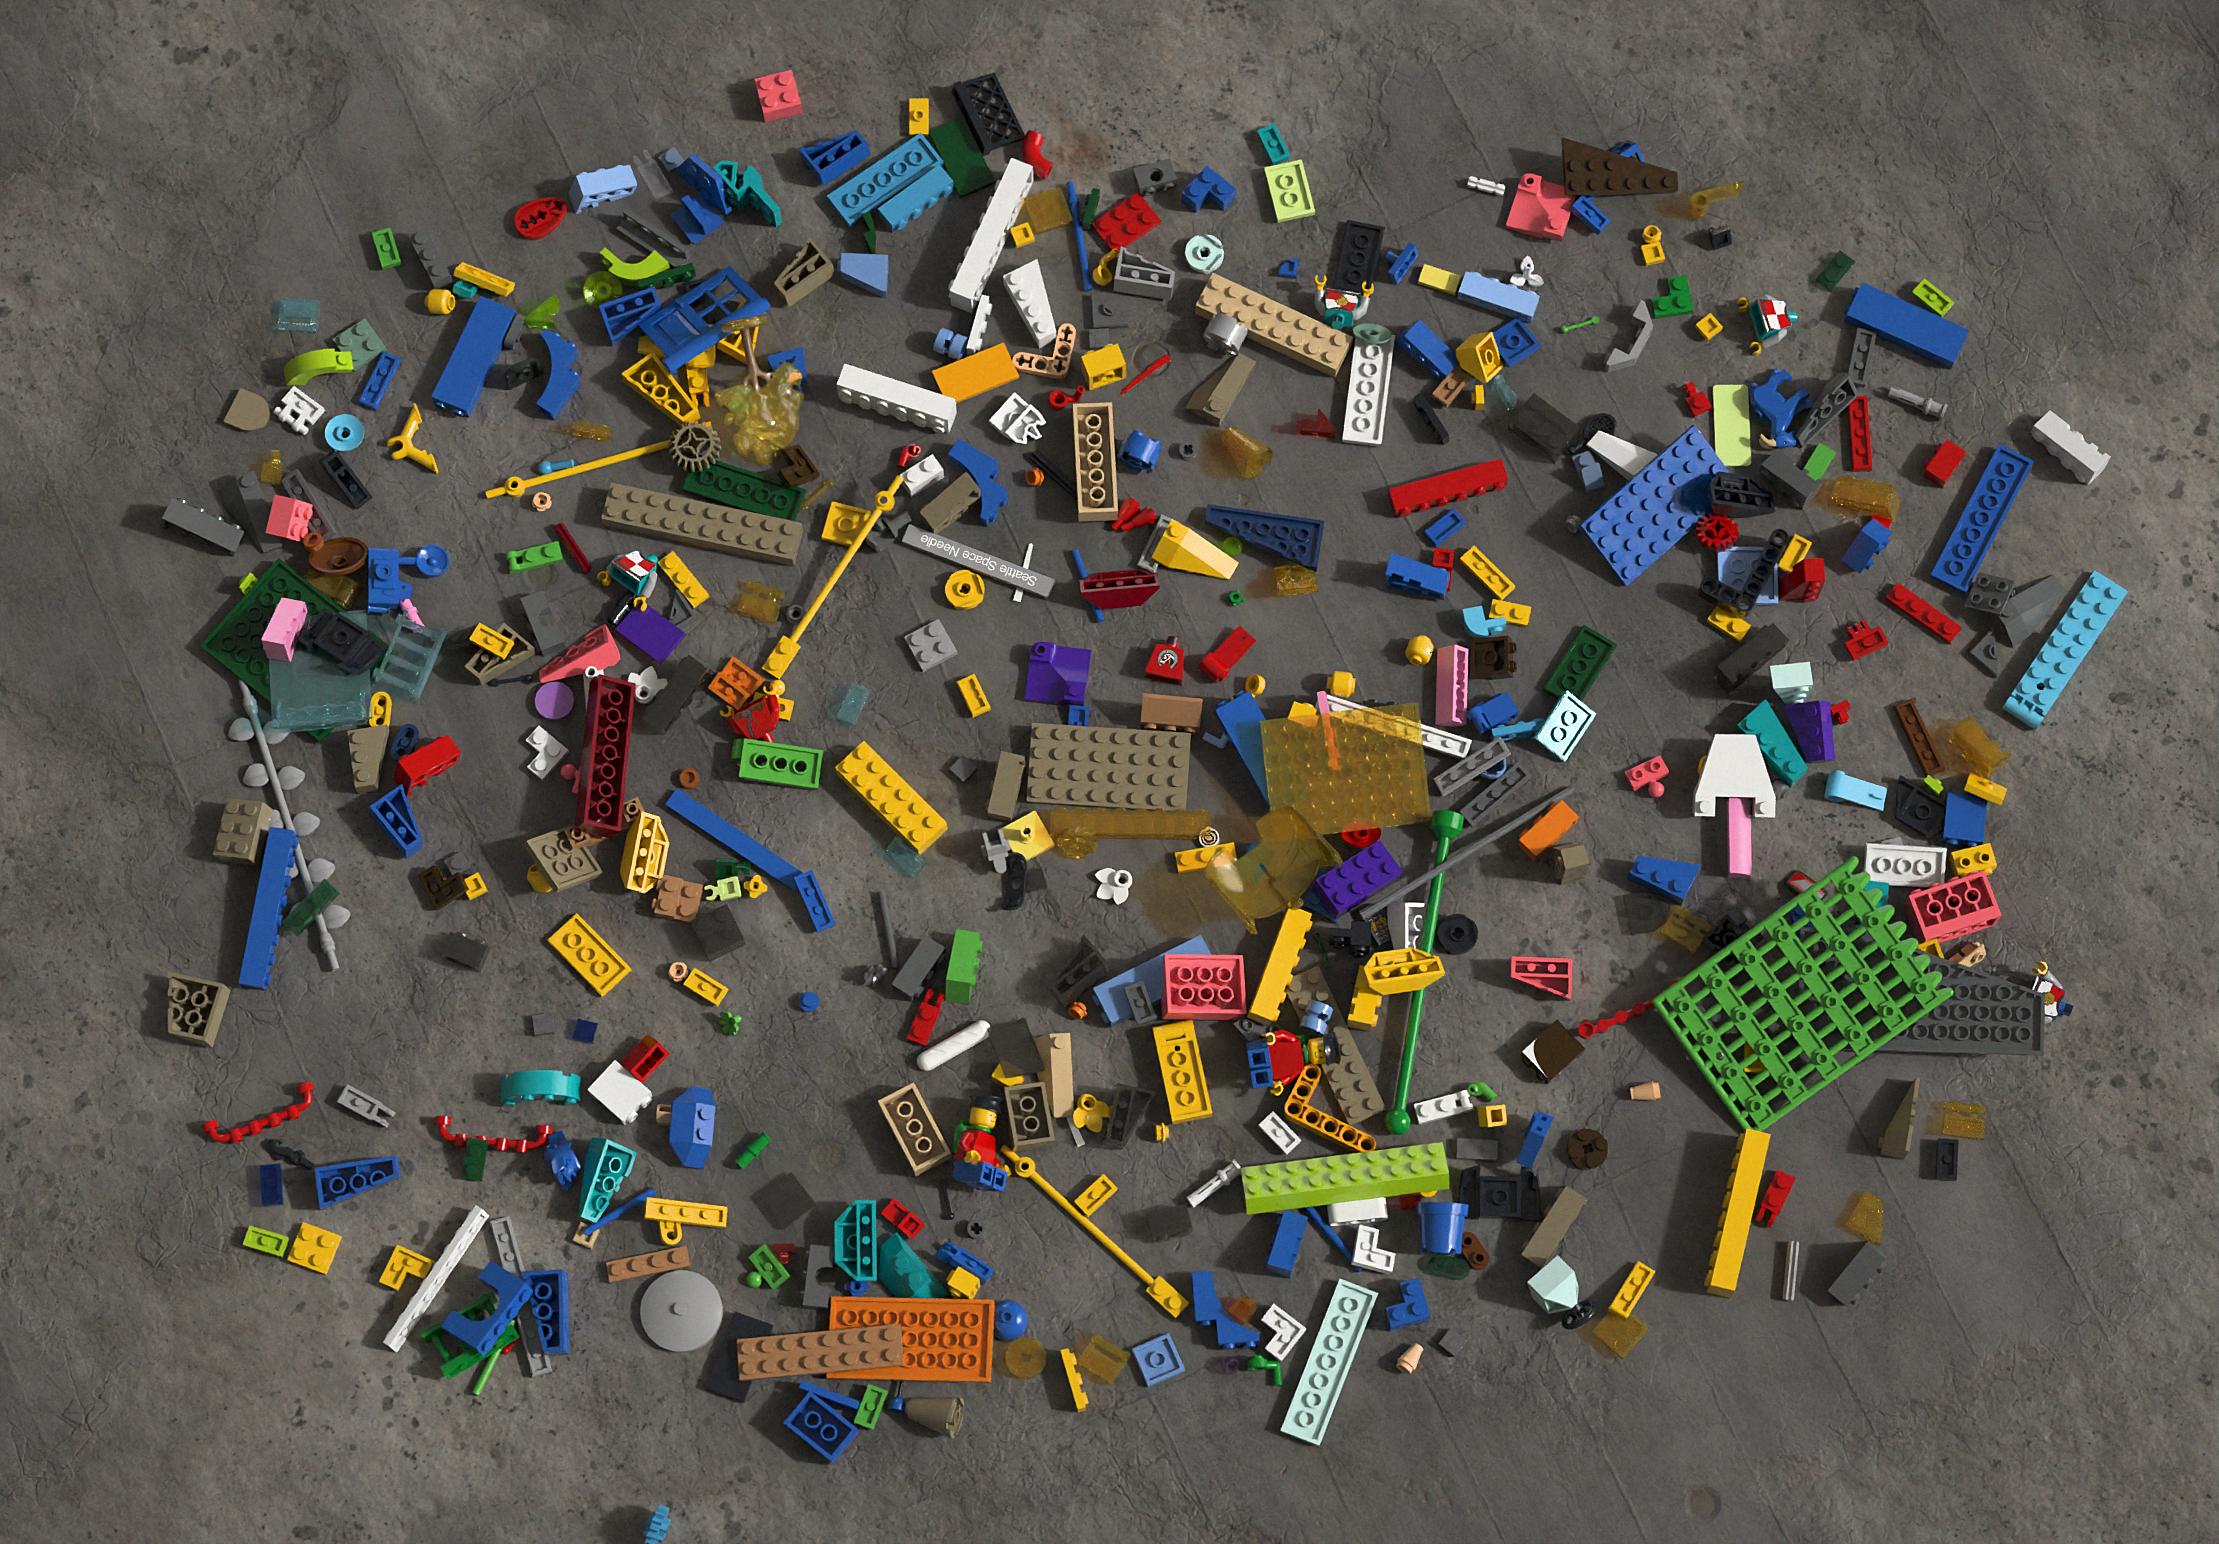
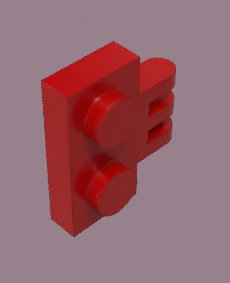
M1865 619L1860 621L1862 629L1858 623L1853 624L1856 632H1854L1851 626L1846 627L1851 640L1845 642L1844 646L1853 662L1889 644L1880 626L1871 630Z

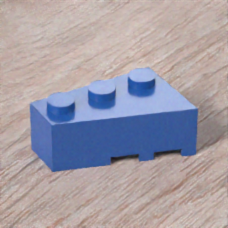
M654 287L599 305L612 346L638 328L640 323L661 310V304Z

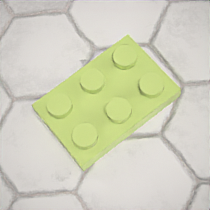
M1302 160L1264 168L1277 223L1315 215Z

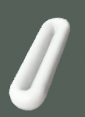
M984 1020L976 1021L922 1052L917 1058L918 1067L923 1071H930L985 1040L991 1033L989 1023Z

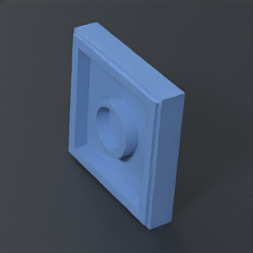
M1169 1333L1131 1349L1147 1388L1185 1372V1368Z

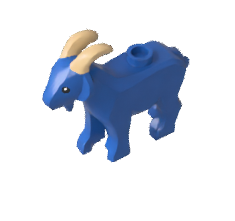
M1775 368L1767 377L1764 385L1760 386L1757 383H1752L1748 395L1751 407L1754 409V414L1757 418H1763L1771 425L1770 440L1766 439L1762 434H1760L1759 439L1760 445L1769 450H1781L1795 446L1796 440L1793 437L1795 431L1790 433L1785 431L1797 414L1803 410L1811 409L1814 405L1812 401L1807 399L1810 394L1803 387L1787 400L1780 393L1776 392L1777 386L1780 383L1788 382L1792 379V376L1785 369L1780 372L1778 368Z

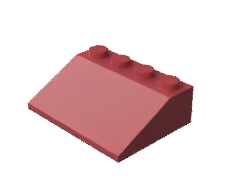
M1164 954L1161 993L1162 1019L1240 1020L1247 1014L1243 955Z

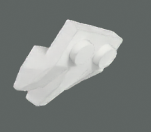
M1015 392L988 421L1003 436L1023 444L1027 443L1026 436L1034 440L1041 438L1042 436L1037 430L1036 425L1042 426L1046 423L1041 413L1031 404L1028 405Z

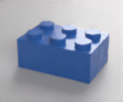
M811 1391L808 1392L784 1422L788 1430L832 1465L835 1464L859 1434L858 1429Z

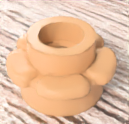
M537 493L532 500V505L538 511H545L546 508L548 509L551 506V498L546 493Z
M673 963L668 971L669 977L673 978L676 982L682 981L683 978L685 979L688 976L687 966L684 963Z

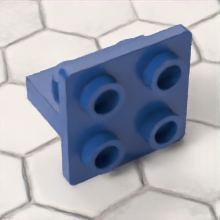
M701 194L694 199L686 195L682 198L683 207L671 214L672 219L692 244L697 243L724 224L721 217Z

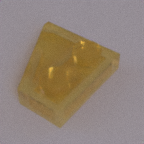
M1865 1190L1845 1227L1880 1246L1883 1229V1200Z

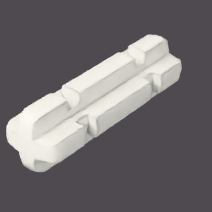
M1472 176L1468 179L1467 186L1475 189L1476 187L1481 191L1495 192L1496 195L1500 196L1504 194L1505 185H1496L1495 182L1483 179L1477 180L1476 177Z

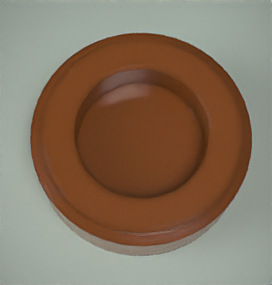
M311 532L303 539V545L309 552L320 550L324 544V540L318 532Z
M691 768L681 771L679 775L681 786L685 789L695 788L699 783L698 773Z

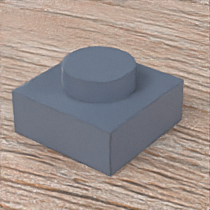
M674 147L658 157L660 163L669 174L673 173L684 162V159Z

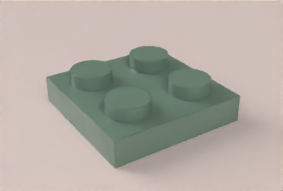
M365 318L333 338V342L340 352L351 351L354 371L380 356L383 351H387L385 345Z

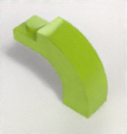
M607 248L600 252L601 263L609 269L610 277L613 274L623 285L638 287L637 280L670 270L669 262L655 250L645 260L636 264L622 262Z
M322 349L301 354L291 359L284 366L286 386L306 385L312 377L320 374L351 373L354 370L351 351L335 352L334 349Z

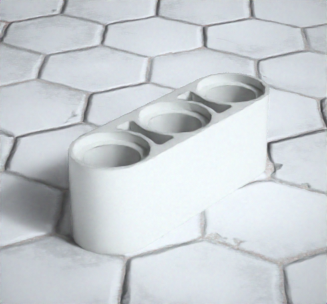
M1383 1197L1327 1204L1330 1226L1377 1222L1388 1219L1386 1198Z

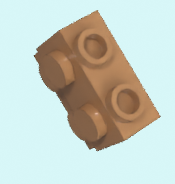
M663 875V879H659L657 883L658 899L654 898L652 903V910H655V916L695 925L704 886L684 881L682 878Z

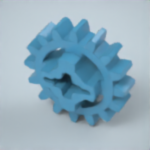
M660 1505L655 1514L651 1512L643 1532V1536L647 1537L645 1544L663 1542L671 1523V1519L667 1518L670 1510L668 1507Z

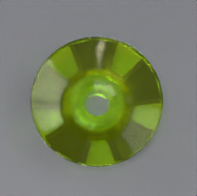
M599 271L590 275L585 281L583 288L584 297L590 306L600 310L599 305L621 298L622 285L619 279L612 273ZM600 287L606 288L605 294L599 293Z

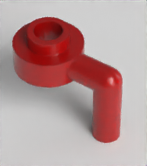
M1078 386L1074 395H1067L1061 390H1055L1048 398V405L1055 411H1061L1065 409L1067 403L1079 402L1085 388Z

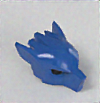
M562 1130L548 1136L549 1145L546 1147L544 1159L547 1168L559 1181L565 1194L574 1185V1177L577 1176L575 1172L581 1169V1165L577 1159L578 1157L570 1147V1142L565 1138Z

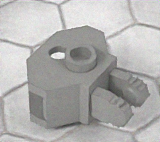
M1001 827L997 828L999 840L989 842L986 832L982 831L984 845H981L983 857L987 856L989 861L992 860L996 872L1003 874L1007 869L1005 857L1008 856L1007 851L1011 850L1009 840L1004 838Z

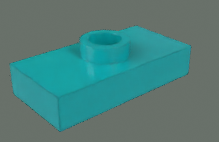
M1275 123L1257 130V135L1273 166L1290 159V154Z

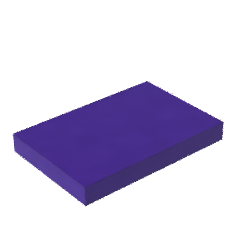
M639 603L637 608L634 607L615 630L661 665L686 634L649 605L642 612L640 608L643 603Z

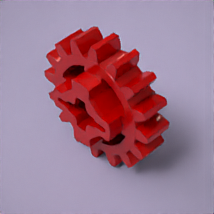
M1710 513L1709 518L1703 516L1702 522L1698 521L1696 527L1697 541H1701V547L1706 545L1708 551L1714 548L1715 552H1718V549L1725 552L1726 547L1731 549L1732 545L1737 543L1739 530H1737L1738 524H1733V518L1728 520L1727 515L1720 517V514L1713 516Z

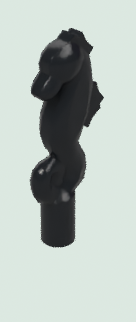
M274 1138L267 1142L268 1150L275 1154L277 1160L288 1157L293 1165H302L309 1171L313 1168L314 1163L305 1158L303 1151L296 1150L293 1152L287 1146H280L279 1144L283 1143V1139L277 1140Z

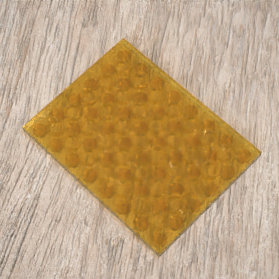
M1418 702L1260 721L1273 840L1431 822Z

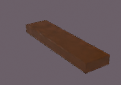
M1913 699L1894 705L1893 709L1925 777L1943 772L1945 767Z

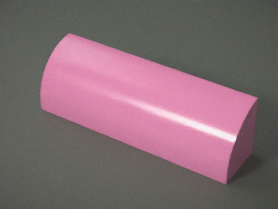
M1455 644L1437 649L1435 725L1445 727L1466 725L1468 649Z
M1728 797L1727 799L1728 878H1752L1751 800L1746 797Z

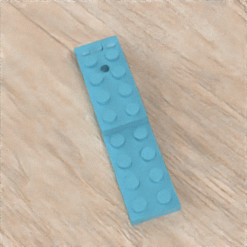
M2094 570L2002 709L2036 730L2128 591Z

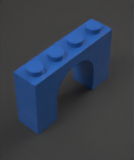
M492 1261L488 1263L478 1278L486 1287L499 1294L500 1300L496 1311L485 1320L471 1321L453 1310L440 1326L448 1336L483 1357L491 1350L495 1341L504 1333L507 1325L516 1317L519 1309L528 1301L533 1292L525 1281Z

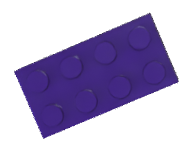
M1379 840L1316 879L1312 890L1333 919L1336 920L1398 881L1403 871Z

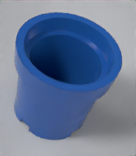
M1443 1202L1415 1203L1416 1215H1419L1420 1253L1426 1254L1427 1250V1252L1436 1255H1454L1455 1253L1461 1255L1464 1220L1468 1216L1469 1205Z

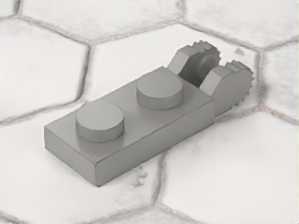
M346 1084L336 1101L351 1111L386 1128L389 1123L376 1116L378 1111L381 1110L386 1115L392 1117L395 1115L393 1110L384 1106L380 1101Z

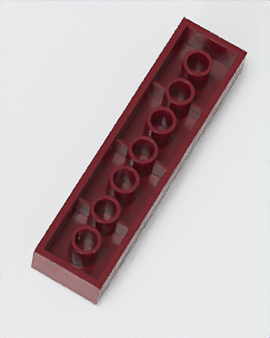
M601 674L597 675L589 683L574 830L612 838L621 832L636 683Z

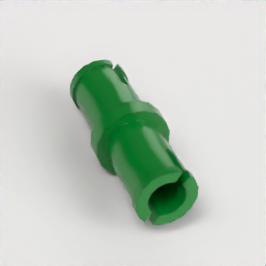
M762 1131L751 1144H747L746 1150L735 1162L744 1170L755 1157H759L760 1151L771 1139Z

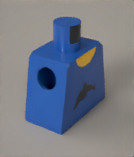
M803 347L767 356L768 365L772 373H774L779 388H789L791 396L800 395L802 393L800 385L807 383Z

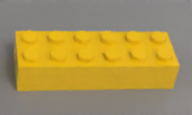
M865 741L835 767L836 775L918 856L948 829L947 822Z

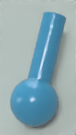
M573 459L555 463L542 461L538 464L537 470L540 475H545L555 470L574 467Z

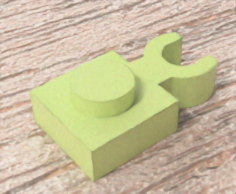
M737 876L718 880L717 887L712 885L704 887L706 891L713 890V895L706 897L708 901H714L718 896H720L721 901L742 897Z

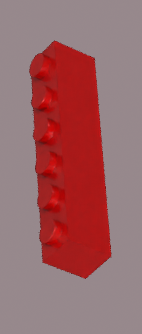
M1502 458L1391 488L1388 491V497L1394 516L1406 517L1414 511L1424 512L1432 506L1442 507L1454 500L1460 502L1466 500L1469 496L1475 495L1478 497L1486 494L1487 491L1503 490L1508 484V477Z

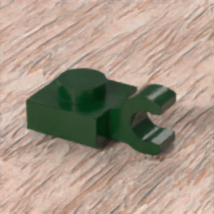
M716 858V879H726L736 875H750L751 862L743 861L736 864V858Z

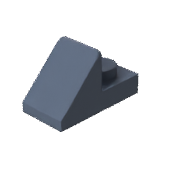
M1590 450L1571 458L1586 494L1605 487L1599 462L1595 463Z

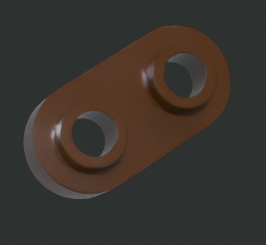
M1464 1232L1461 1246L1462 1255L1473 1269H1485L1489 1263L1488 1253L1473 1233ZM1465 1239H1470V1240H1471V1244H1470V1245H1466V1244L1464 1243V1240H1465ZM1480 1255L1483 1261L1478 1262L1475 1257Z

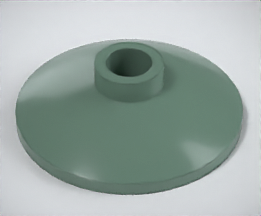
M1365 323L1353 328V335L1357 339L1364 341L1367 345L1385 343L1392 336L1390 330L1377 324Z

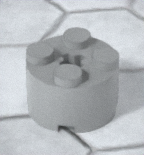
M1217 313L1216 316L1213 314L1203 334V338L1208 342L1207 346L1214 351L1220 349L1227 355L1234 357L1239 351L1248 333V329L1243 324L1241 326L1235 323L1236 319L1222 313Z

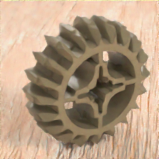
M695 420L694 425L687 421L686 427L680 424L681 430L674 429L675 435H670L672 442L668 443V447L671 448L669 455L672 456V461L677 462V467L683 466L684 471H687L690 467L693 473L695 468H698L700 472H702L703 466L709 469V462L715 464L714 458H719L720 456L717 451L721 450V445H719L721 441L717 437V431H712L711 425L706 427L704 421L701 425L698 424L697 420ZM695 434L702 435V436L706 437L707 439H705V438H697V437L695 436ZM689 436V439L680 445L682 440ZM692 440H694V442H695V444H696V446H697V448H696L697 453H695V450H694V448L692 447V445H693ZM708 447H710L708 452L704 456L700 457L701 453L707 450ZM682 454L692 455L695 459L687 458Z

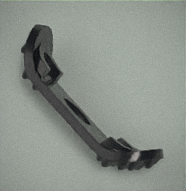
M1011 852L1007 856L1008 878L1006 896L1002 904L1003 910L1011 911L1018 909L1024 902L1028 866L1026 858L1018 852ZM1015 878L1021 880V885L1018 889H1013L1012 881Z

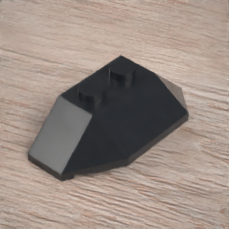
M1719 471L1708 485L1710 503L1714 514L1749 518L1775 512L1773 494L1766 491L1762 485L1750 476Z

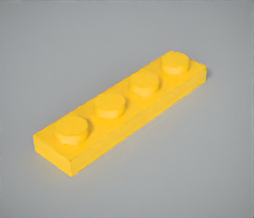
M647 1197L644 1219L725 1228L728 1207Z

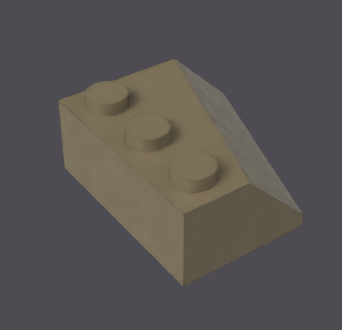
M168 972V1033L191 1043L213 1048L230 990L222 983Z

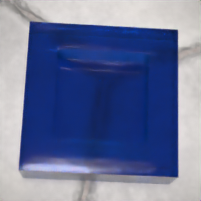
M578 1019L573 1039L593 1044L598 1023Z

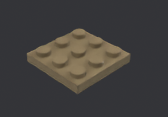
M572 825L529 839L523 844L555 893L598 878L603 873L587 847L572 848L565 833V829L572 827Z

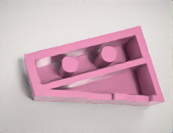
M281 598L279 604L276 605L275 612L261 639L267 658L291 662L298 641L297 637L301 632L308 612L305 602Z

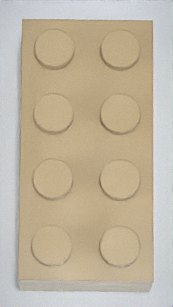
M914 1083L878 1100L879 1108L915 1176L952 1158L946 1142Z

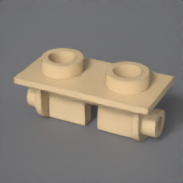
M1971 941L1961 949V953L1964 954L1963 957L1957 952L1948 960L1971 967L1975 963L1982 961L1986 955L1984 944L1980 945L1978 941Z

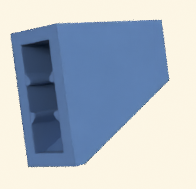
M841 254V260L837 262V271L841 272L842 279L882 298H887L888 255Z

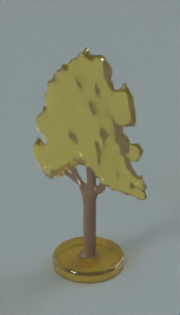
M766 315L750 316L720 324L722 332L740 330L748 374L744 378L742 385L738 384L724 390H718L714 394L716 397L715 402L720 407L724 405L731 411L726 413L724 424L728 426L734 423L741 429L733 434V440L738 452L746 457L747 453L752 450L755 454V460L761 465H766L770 462L776 464L784 448L791 445V441L799 429L800 416L797 411L800 409V404L804 399L803 393L794 390L792 387L793 384L800 386L803 378L801 371L794 365L784 362L775 372L769 373L762 372L756 364L749 328L766 324L768 322ZM757 376L765 379L767 382L765 387L761 388L758 385Z

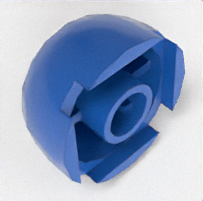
M1013 1300L997 1302L994 1309L993 1336L1006 1342L1018 1339L1025 1333L1028 1326V1316L1025 1309Z

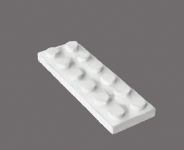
M1392 335L1389 341L1376 345H1367L1364 341L1355 337L1342 442L1381 447L1395 335Z

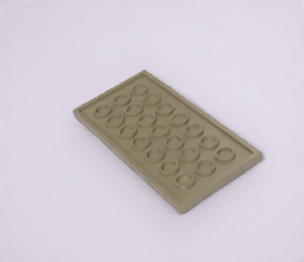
M1032 723L1027 803L1186 813L1191 733Z

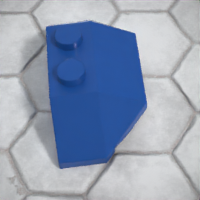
M691 1086L672 1102L668 1143L683 1167L703 1169L710 1152L715 1117V1103L710 1089Z

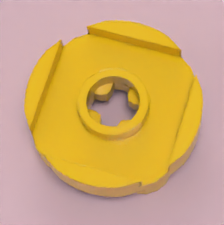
M960 570L949 577L945 586V594L948 602L955 609H972L983 601L985 589L983 580L979 575L969 570ZM962 586L970 588L967 594L960 593Z

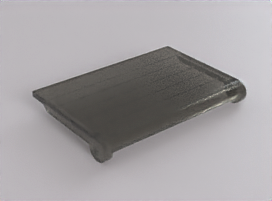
M1025 1018L987 1028L988 1035L1006 1079L1039 1073L1045 1070Z

